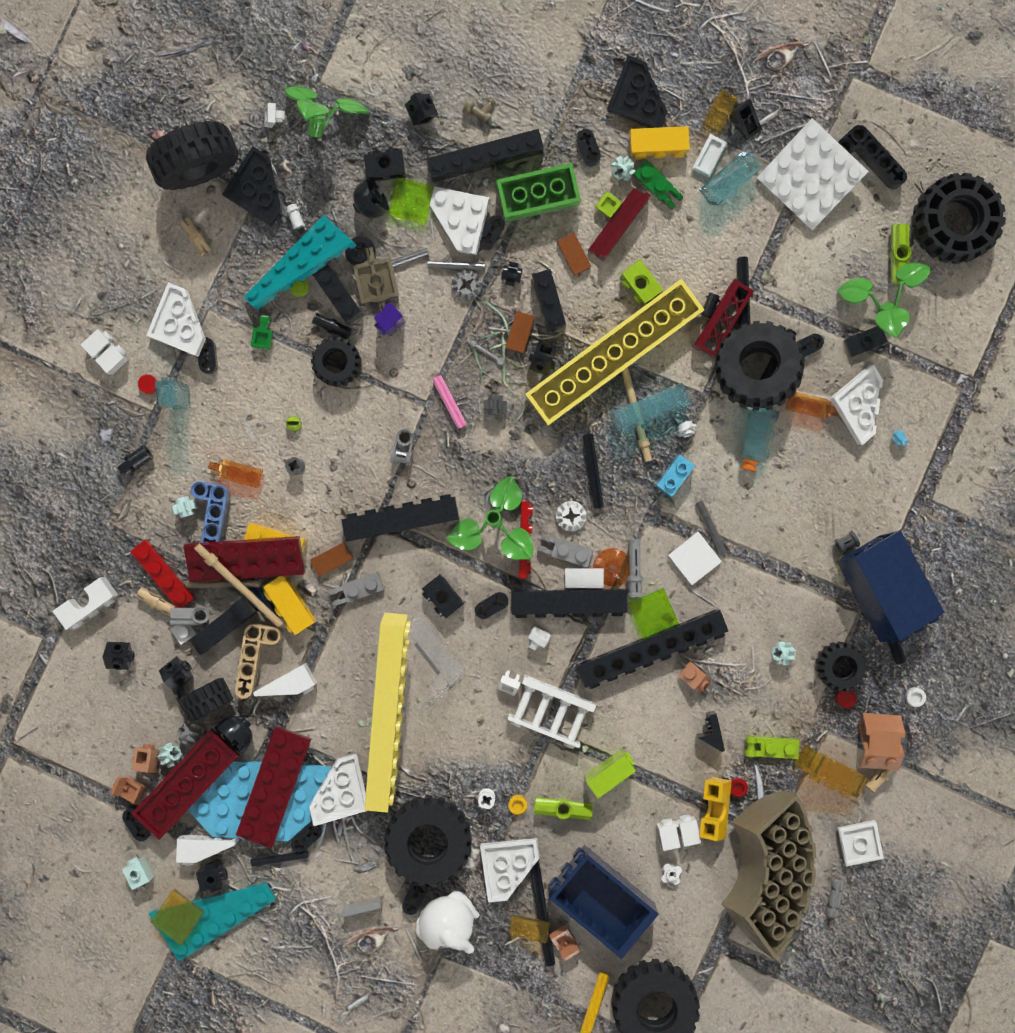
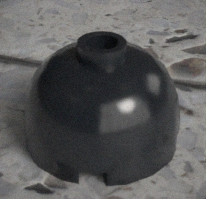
M367 178L357 185L353 193V207L355 211L370 219L380 217L389 210L385 194L382 193L380 195L377 190L379 188L378 184L371 178Z
M229 716L214 727L219 735L223 734L225 741L241 754L248 749L253 739V733L249 728L251 723L244 717L239 719L236 716Z

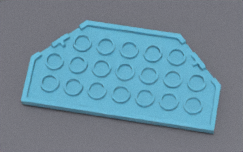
M234 760L188 809L212 837L244 839L235 835L262 762ZM302 765L275 841H289L312 821L309 804L332 766Z

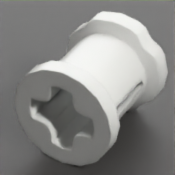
M489 788L482 789L478 795L479 806L485 809L492 808L495 802V793ZM483 796L490 797V802L487 800L483 801Z

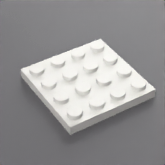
M812 118L762 171L757 179L813 230L869 171Z

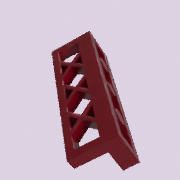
M633 188L588 251L604 262L646 205L651 195L647 192L642 194Z
M734 279L692 348L697 351L702 350L715 357L717 350L720 349V343L728 336L754 290ZM738 287L748 293L745 299L739 301L736 300L735 296ZM735 305L736 314L727 317L726 307ZM725 321L726 331L717 334L716 324ZM715 337L717 346L714 351H711L704 344L707 339Z

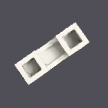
M100 577L84 588L89 596L87 606L81 607L75 599H71L53 610V613L65 630L72 628L76 630L84 624L83 620L87 617L89 619L100 613L98 610L104 606L106 608L115 602L114 598L118 594L106 577Z

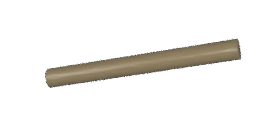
M260 579L239 580L245 587L261 586ZM228 580L185 582L186 588H235Z

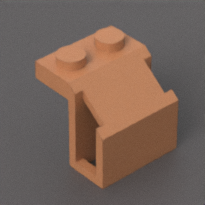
M862 713L859 723L863 744V752L859 761L860 768L899 770L904 758L901 737L905 738L901 716Z

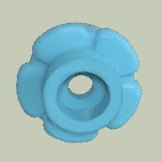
M901 429L897 432L893 431L895 435L892 438L898 446L902 444L905 447V444L909 442Z

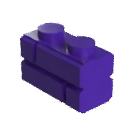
M390 303L383 308V312L380 311L374 317L376 321L374 326L383 336L385 334L392 336L397 331V328H400L405 323L403 315Z

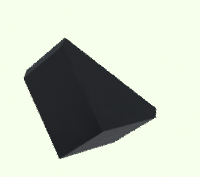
M749 98L736 107L729 116V119L745 140H749L762 130L752 101Z

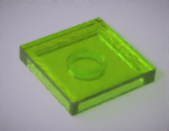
M397 177L388 215L426 225L434 186Z
M664 588L628 603L643 638L679 623Z

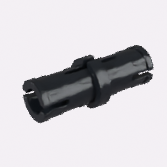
M316 313L312 320V324L324 328L330 334H337L346 340L352 331V328L338 323L336 319L327 318L319 313Z

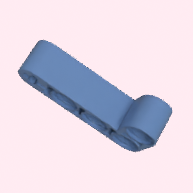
M197 481L191 486V494L195 498L208 500L201 543L208 542V539L216 540V542L223 541L231 491L224 485ZM200 485L205 487L203 495L198 494V487ZM220 488L224 490V497L221 499L216 495L217 490ZM216 507L221 510L218 518L213 515V510ZM212 526L217 528V535L214 537L210 534Z

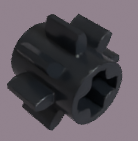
M509 261V266H503L501 279L506 280L505 285L514 286L515 282L520 283L523 269L518 268V263Z

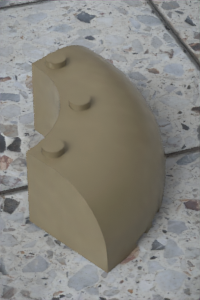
M787 791L772 793L760 798L747 807L732 822L740 840L741 866L734 887L721 903L741 931L760 950L774 960L787 948L791 942L789 939L794 931H798L800 928L799 922L803 913H806L811 901L809 898L811 887H814L816 870L814 869L816 845L812 839L811 832L813 830L807 819L808 814L798 795Z

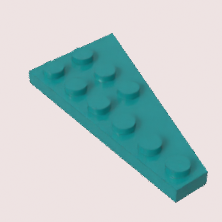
M323 215L248 291L244 298L258 310L275 299L277 293L282 290L287 291L291 289L293 283L298 280L302 282L325 267L327 261L334 257L336 259L341 257V252L349 247L352 250L357 245Z
M263 882L244 887L243 889L188 901L176 906L172 905L164 909L152 910L148 914L178 961H181L276 900L277 897L268 883Z

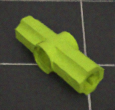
M894 224L891 226V251L889 252V259L891 261L892 284H899L901 282L896 278V272L902 265L909 263L912 253L909 247L908 224ZM897 250L903 252V258L897 256Z
M535 797L534 814L554 816L560 819L591 820L593 803L571 801L566 798ZM560 805H567L569 807L563 813L558 810Z

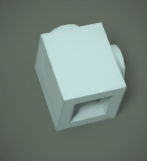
M136 856L126 862L127 865L122 869L132 890L148 883L154 877L144 856L139 859Z

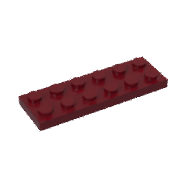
M300 536L200 543L209 553H213L218 558L217 560L237 579L304 575L305 573ZM188 543L183 546L190 582L226 580L213 566L206 564L204 558L194 550L195 546L199 543Z
M275 726L235 836L272 849L312 738Z
M211 728L131 815L160 840L240 754Z

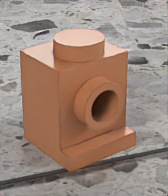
M151 744L135 747L131 770L158 773L157 756L160 751L154 749L155 745Z

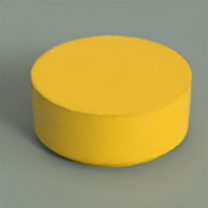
M514 795L509 799L508 808L512 814L521 815L527 809V801L522 795Z

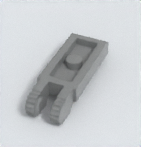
M545 535L541 536L543 541L552 542L555 545L553 550L538 546V551L588 568L593 549L559 538L554 539Z
M378 572L342 584L341 587L328 591V594L335 595L340 591H343L346 598L332 602L334 607L384 590Z

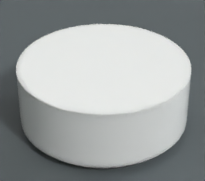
M913 687L907 690L905 700L913 707H920L926 701V694L922 689Z

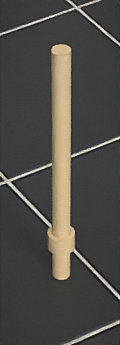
M626 368L622 371V376L639 438L637 441L639 448L642 449L644 461L649 462L652 461L649 449L650 442L649 438H646L630 372Z
M200 543L195 546L194 550L204 558V562L209 566H213L278 628L283 624V621L229 572L213 553H209Z

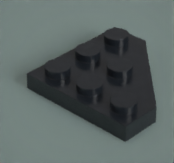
M628 55L607 111L649 128H662L668 111L650 75L647 63Z
M252 146L222 195L272 227L282 212L271 159L268 155Z

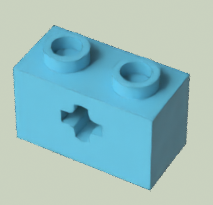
M677 455L655 484V487L667 496L673 497L695 465L682 455Z

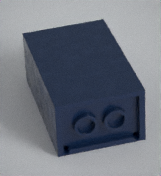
M901 530L881 534L836 561L879 642L891 644L898 641L902 643L910 638V634L924 630L926 624L935 623L939 620V616L945 613Z
M584 845L574 852V858L570 863L566 862L562 866L560 875L557 878L553 877L549 882V899L622 959L659 913L655 903Z

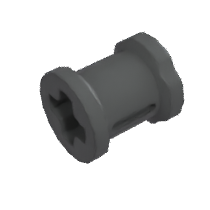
M292 457L286 461L285 467L290 474L299 475L305 470V463L300 458ZM297 462L299 469H294L291 464Z
M850 531L849 535L841 539L834 540L836 547L842 555L846 554L847 550L860 546L859 539L853 531Z

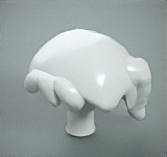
M453 891L448 896L438 897L426 905L417 919L416 934L430 949L438 950L440 946H445L471 954L474 952V947L470 944L469 939L472 934L473 921L480 914L466 895L460 891Z

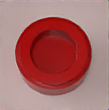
M149 374L142 375L138 380V388L143 393L152 394L158 389V380Z
M852 690L850 692L838 691L835 699L841 707L850 708L856 702V695Z
M740 777L732 778L731 795L743 797L748 791L747 783Z

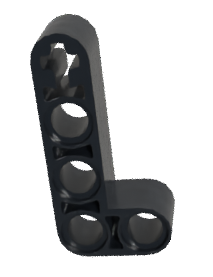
M856 125L838 141L850 154L855 151L889 189H897L907 180L906 171L865 126ZM853 133H858L861 136V140L856 139ZM866 147H871L874 153H868ZM879 161H884L887 167L882 168Z
M243 596L232 604L227 611L193 636L189 642L201 656L259 610Z

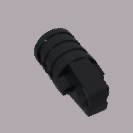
M142 445L136 451L124 457L125 462L117 468L123 474L129 470L134 472L149 462V460H152L153 455L145 445Z

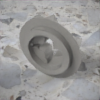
M463 270L456 273L452 279L451 288L457 298L469 301L475 299L480 294L482 282L479 275L472 270ZM461 279L466 282L473 280L470 284L472 291L467 288L460 290L463 286Z

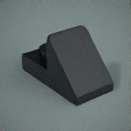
M715 711L706 712L708 718H705L707 730L710 729V731L696 734V736L717 750L724 752L725 748L717 713Z

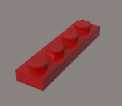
M521 501L520 528L526 530L532 536V524H528L529 517L533 515V505H529V501ZM527 559L519 560V578H527V574H531V563H528Z
M147 539L130 551L177 608H184L195 599V596L185 587V584Z

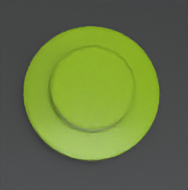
M298 280L291 285L292 288L290 289L294 296L304 297L309 291V284L306 280L302 282Z

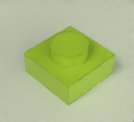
M606 191L595 206V209L611 219L622 202Z

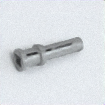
M628 539L629 576L626 578V581H628L627 597H644L642 593L643 578L640 573L641 539Z

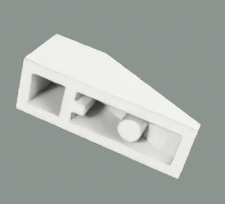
M307 663L261 687L253 692L254 696L294 695L303 692L305 695L314 690L313 686L317 681Z
M181 835L177 839L176 862L182 863L185 866L193 865L234 846L239 838Z

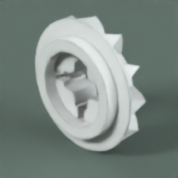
M564 502L557 509V523L566 531L579 530L586 522V511L578 502ZM569 508H571L573 514L580 515L574 518L573 525L570 519L563 518V516L569 514Z

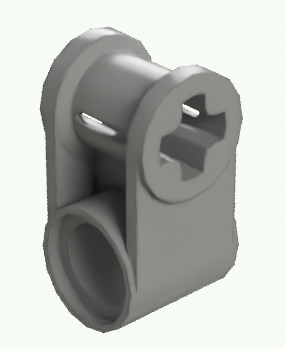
M401 429L397 432L391 454V463L399 462L410 466L415 439L414 433L411 430ZM403 432L410 434V441L407 443H403L400 439Z

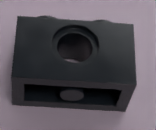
M391 148L387 152L381 153L375 150L369 151L368 154L364 155L366 178H371L375 182L406 178L402 150ZM382 161L390 162L387 168L380 167Z
M441 573L422 588L424 591L422 595L428 602L432 601L436 606L434 610L440 617L444 616L447 618L464 605L463 600ZM438 592L446 593L447 600L445 602L437 600Z

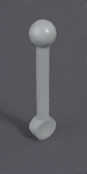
M475 340L470 342V347L477 348L497 361L498 365L504 364L505 360L502 357L498 358L479 346Z

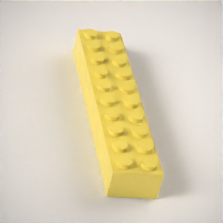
M680 279L527 392L525 397L545 424L549 426L700 315L704 308L685 282Z
M385 612L380 623L365 810L388 813L389 806H393L396 795L395 782L398 774L397 762L400 751L398 748L401 740L400 726L403 719V714L401 713L404 705L403 692L406 685L405 671L407 670L408 659L404 658L407 657L409 650V640L406 639H408L411 629V622L408 621V615Z

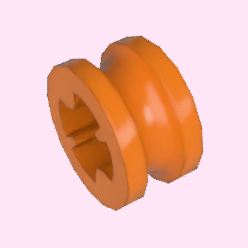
M741 459L743 462L740 466L741 469L757 472L755 466L759 462Z

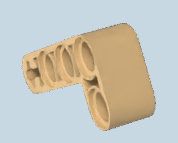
M253 623L245 628L235 685V693L239 698L246 699L255 692L263 644L274 645L280 642L284 636L283 630L280 627ZM252 627L258 629V637L251 635L250 630ZM271 630L277 632V640H272L269 637ZM249 646L255 648L256 654L254 656L248 654L247 649ZM246 665L252 667L253 672L251 675L245 673L244 668ZM245 684H246V688L249 689V691L246 692V693H244L245 690L242 689V687H243Z

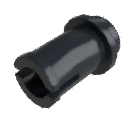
M710 292L708 296L706 295L705 298L707 299L701 315L711 318L717 303L720 302L719 295Z

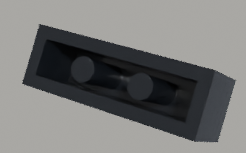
M329 264L312 274L347 325H350L364 315Z
M551 269L532 274V282L547 333L566 328L564 314Z

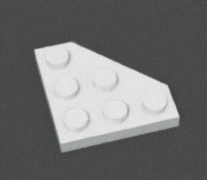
M434 186L430 206L458 252L477 256L490 198Z
M168 282L146 336L199 357L206 338L189 292Z
M874 364L867 366L830 398L857 445H863L876 434L877 426H874L875 417L879 413L880 399H878L879 389L883 385V379Z
M356 753L336 759L309 804L313 826L367 811L365 810L366 791Z
M537 838L482 843L480 845L488 902L507 901L539 860L540 853Z

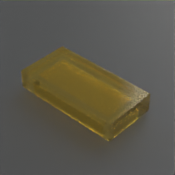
M721 89L702 125L720 133L738 97Z
M513 914L511 917L510 935L547 943L550 923Z

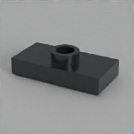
M878 326L844 340L851 358L888 342L884 331Z

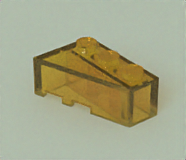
M804 744L799 754V759L794 763V765L810 775L809 779L817 783L823 781L825 782L824 786L833 791L837 788L840 794L848 798L850 795L858 798L868 777L827 757V755L815 751L806 744Z

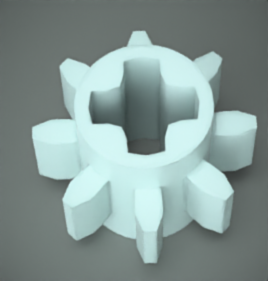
M619 156L611 164V167H613L612 174L618 180L624 178L627 181L636 172L634 170V162L628 156L624 159Z
M189 496L176 499V505L172 506L174 515L179 514L180 518L194 515L193 510L197 509L196 501L190 500Z
M777 642L778 646L772 647V658L776 660V664L790 665V660H795L796 649L791 646V643Z
M168 743L159 748L160 753L157 758L161 762L160 765L167 764V767L171 768L180 762V757L183 753H181L178 745L172 746V743Z

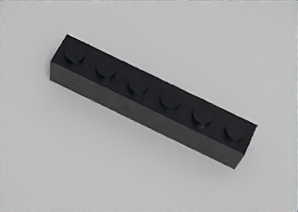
M539 129L426 159L431 179L434 183L543 154L544 147Z
M446 494L439 496L440 500L432 501V498L421 499V504L414 505L413 501L402 503L400 508H395L394 505L383 507L384 511L376 512V509L364 511L365 515L357 516V512L346 514V518L341 519L345 541L348 542L459 520L456 497Z
M626 588L511 591L512 615H516V618H527V615L535 614V618H546V614H554V617L560 618L566 617L565 614H573V617H585V613H592L593 617H602L604 613H611V616H623V613H628Z

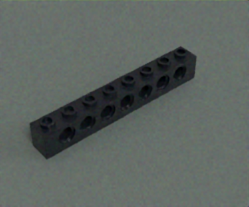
M717 608L578 663L576 666L585 688L593 689L600 686L602 681L607 680V682L618 679L617 675L625 673V675L634 673L637 667L643 666V668L653 665L655 660H667L675 652L679 654L690 650L689 647L695 644L699 647L706 644L707 640L713 637L714 640L725 636L724 633L729 630L721 610ZM708 623L711 629L708 633L704 634L701 628L704 624ZM686 631H692L693 637L691 640H684L683 635ZM668 638L675 639V645L671 648L666 647V640ZM656 645L657 652L653 655L648 654V647ZM638 652L640 654L639 660L631 661V653ZM615 659L622 661V665L618 669L612 667V662ZM597 666L604 668V673L600 676L594 674V669Z

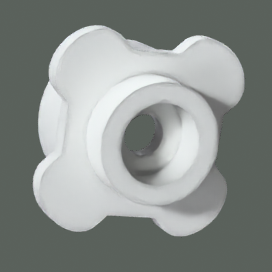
M692 421L680 424L678 426V436L689 437L693 435L697 425L693 424Z
M665 864L663 867L664 875L661 877L664 883L672 882L674 885L679 884L682 868Z

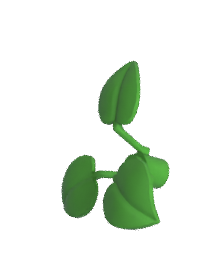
M301 86L285 88V94L291 99L297 100V108L305 121L309 120L307 134L312 137H322L324 126H328L331 117L337 109L346 113L370 114L364 105L348 98L337 99V104L334 105L329 114V109L325 105L312 101L317 99V94L311 89Z
M907 263L897 270L896 278L901 282L898 286L894 304L886 302L880 306L875 295L870 292L873 288L872 282L863 278L847 281L838 289L837 293L840 294L843 300L852 304L864 302L869 295L878 310L875 317L876 324L885 333L898 339L910 320L908 311L898 308L902 286L905 284L907 287L913 288L921 285L930 274V266L920 263Z
M509 476L503 479L492 490L490 495L491 505L500 509L487 512L485 516L486 521L483 522L484 524L480 530L477 522L471 519L461 520L455 525L447 536V540L453 546L462 550L476 549L482 543L480 533H483L486 526L489 525L494 529L501 528L507 536L501 543L502 552L507 558L524 560L532 557L534 546L529 533L522 528H515L510 534L502 525L503 518L500 513L504 509L508 511L515 510L522 501L521 490L514 478Z

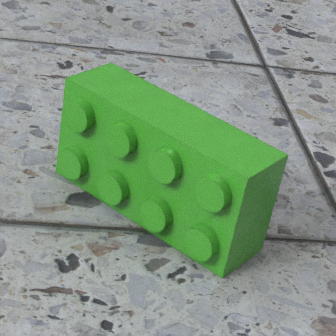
M572 163L496 180L505 223L580 206L581 199Z

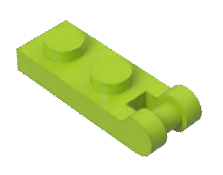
M746 736L747 749H745V756L799 759V739ZM756 743H760L759 750H755Z

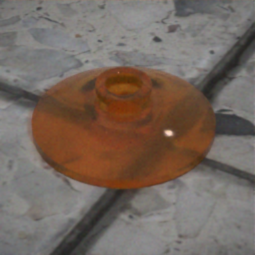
M608 548L596 556L593 568H604V585L618 586L624 583L627 576H629V557L619 549ZM611 564L616 565L615 571H610L609 566Z

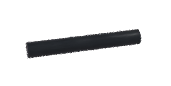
M306 850L303 852L251 859V866L309 858V852Z

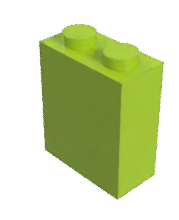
M620 749L584 775L586 783L599 799L636 772L634 768L636 763L628 751L624 753Z

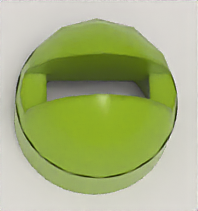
M291 416L286 420V427L290 431L296 432L302 426L301 420L296 416ZM298 422V425H288V423Z

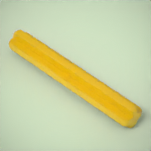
M599 972L580 1033L592 1032L609 980V974L606 972Z

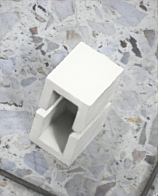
M97 329L81 346L92 358H96L95 361L106 373L113 375L129 360L125 356L127 352L120 345L115 346L112 342L114 338L106 330L103 332Z
M683 815L677 821L664 819L661 820V823L657 824L663 851L680 848L677 827H679L684 847L701 843L697 820L694 816Z

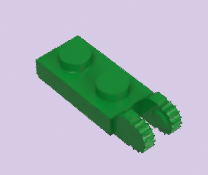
M647 159L632 174L659 201L661 200L671 210L675 207V204L665 196L668 192L679 201L683 199L682 194Z

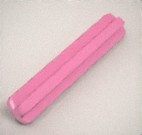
M442 376L435 377L433 383L458 429L466 426V422Z

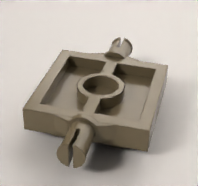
M373 247L366 248L367 261L353 265L361 304L377 302L379 312H383L382 307L386 306L385 300L399 296L391 257L375 259Z

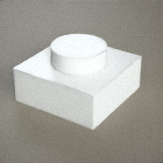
M175 625L170 629L180 645L198 633L194 626Z

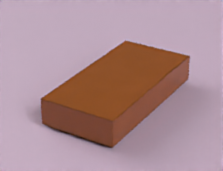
M575 233L557 241L574 276L591 268Z
M516 311L506 349L524 354L535 316Z
M343 542L310 561L320 577L354 558L346 543Z

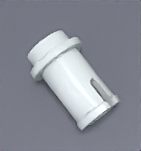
M297 204L287 206L285 213L290 218L293 230L303 228L305 224L299 212L300 207H297Z

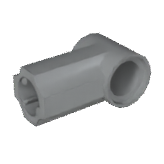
M205 607L170 608V625L203 627L208 622L209 612ZM202 613L205 619L198 621L195 619V614Z

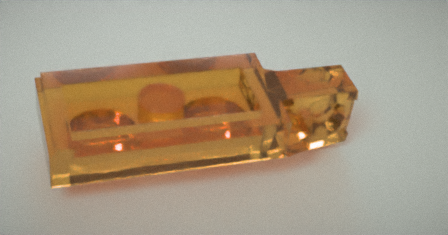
M795 392L792 398L787 399L785 410L827 419L828 415L839 416L837 409L831 406L832 402L828 401V399Z
M222 459L220 464L210 461L208 469L218 471L217 476L222 479L254 488H259L264 471Z

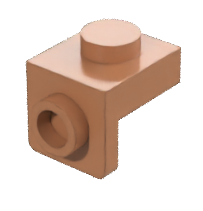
M691 661L678 675L699 694L709 687L712 680Z
M117 777L110 794L121 796L132 804H139L146 786L132 777Z
M566 925L549 934L550 939L560 951L564 961L580 952L575 937Z

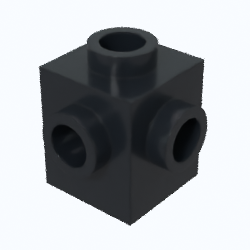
M415 93L404 104L413 125L427 124L439 115L429 93Z
M539 341L536 350H531L528 361H531L529 369L548 375L549 369H554L557 358H554L557 347Z
M107 642L102 656L105 668L129 670L131 662H134L135 652L132 651L131 644Z
M177 656L159 670L163 683L175 692L193 678L190 671L192 669L191 665L186 660L182 661Z
M207 863L196 872L200 892L206 890L214 892L222 889V886L228 879L227 869L223 868L222 863Z

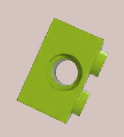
M641 259L625 270L620 276L622 278L620 280L622 285L632 291V297L638 305L641 303L643 307L664 290ZM637 280L644 281L645 288H637L635 282Z

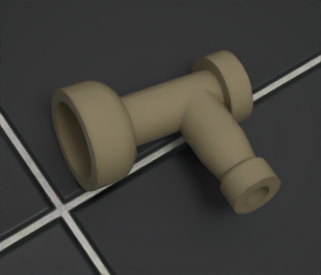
M469 98L462 112L466 115L472 113L482 119L484 124H487L492 116L489 111L495 104V100L489 98L482 110L475 106V102Z

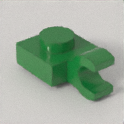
M261 315L259 328L253 327L251 347L271 350L274 332L268 330L271 317Z

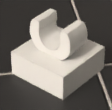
M267 103L265 106L264 127L272 128L275 122H283L285 111L276 110V103Z
M534 625L528 636L531 639L528 647L534 651L539 645L544 648L551 635Z
M507 671L502 676L497 689L515 696L521 683L518 682L520 676L517 674L513 680L509 678L510 671Z

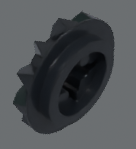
M363 236L351 239L357 245L355 248L361 249L364 247V252L366 248L373 247L375 256V246L370 239ZM349 247L345 250V256L352 265L367 261V256L360 255L357 258L358 253L354 248L351 250Z

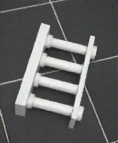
M524 674L522 684L525 685L524 694L516 714L512 715L509 713L507 720H510V724L520 728L522 725L560 740L568 748H579L580 741L575 739L585 714L589 711L594 712L596 703ZM536 689L543 692V698L532 723L522 719L531 694ZM556 697L560 699L561 704L551 729L540 726L550 699ZM573 704L578 706L577 709L579 711L567 737L557 732L568 706Z

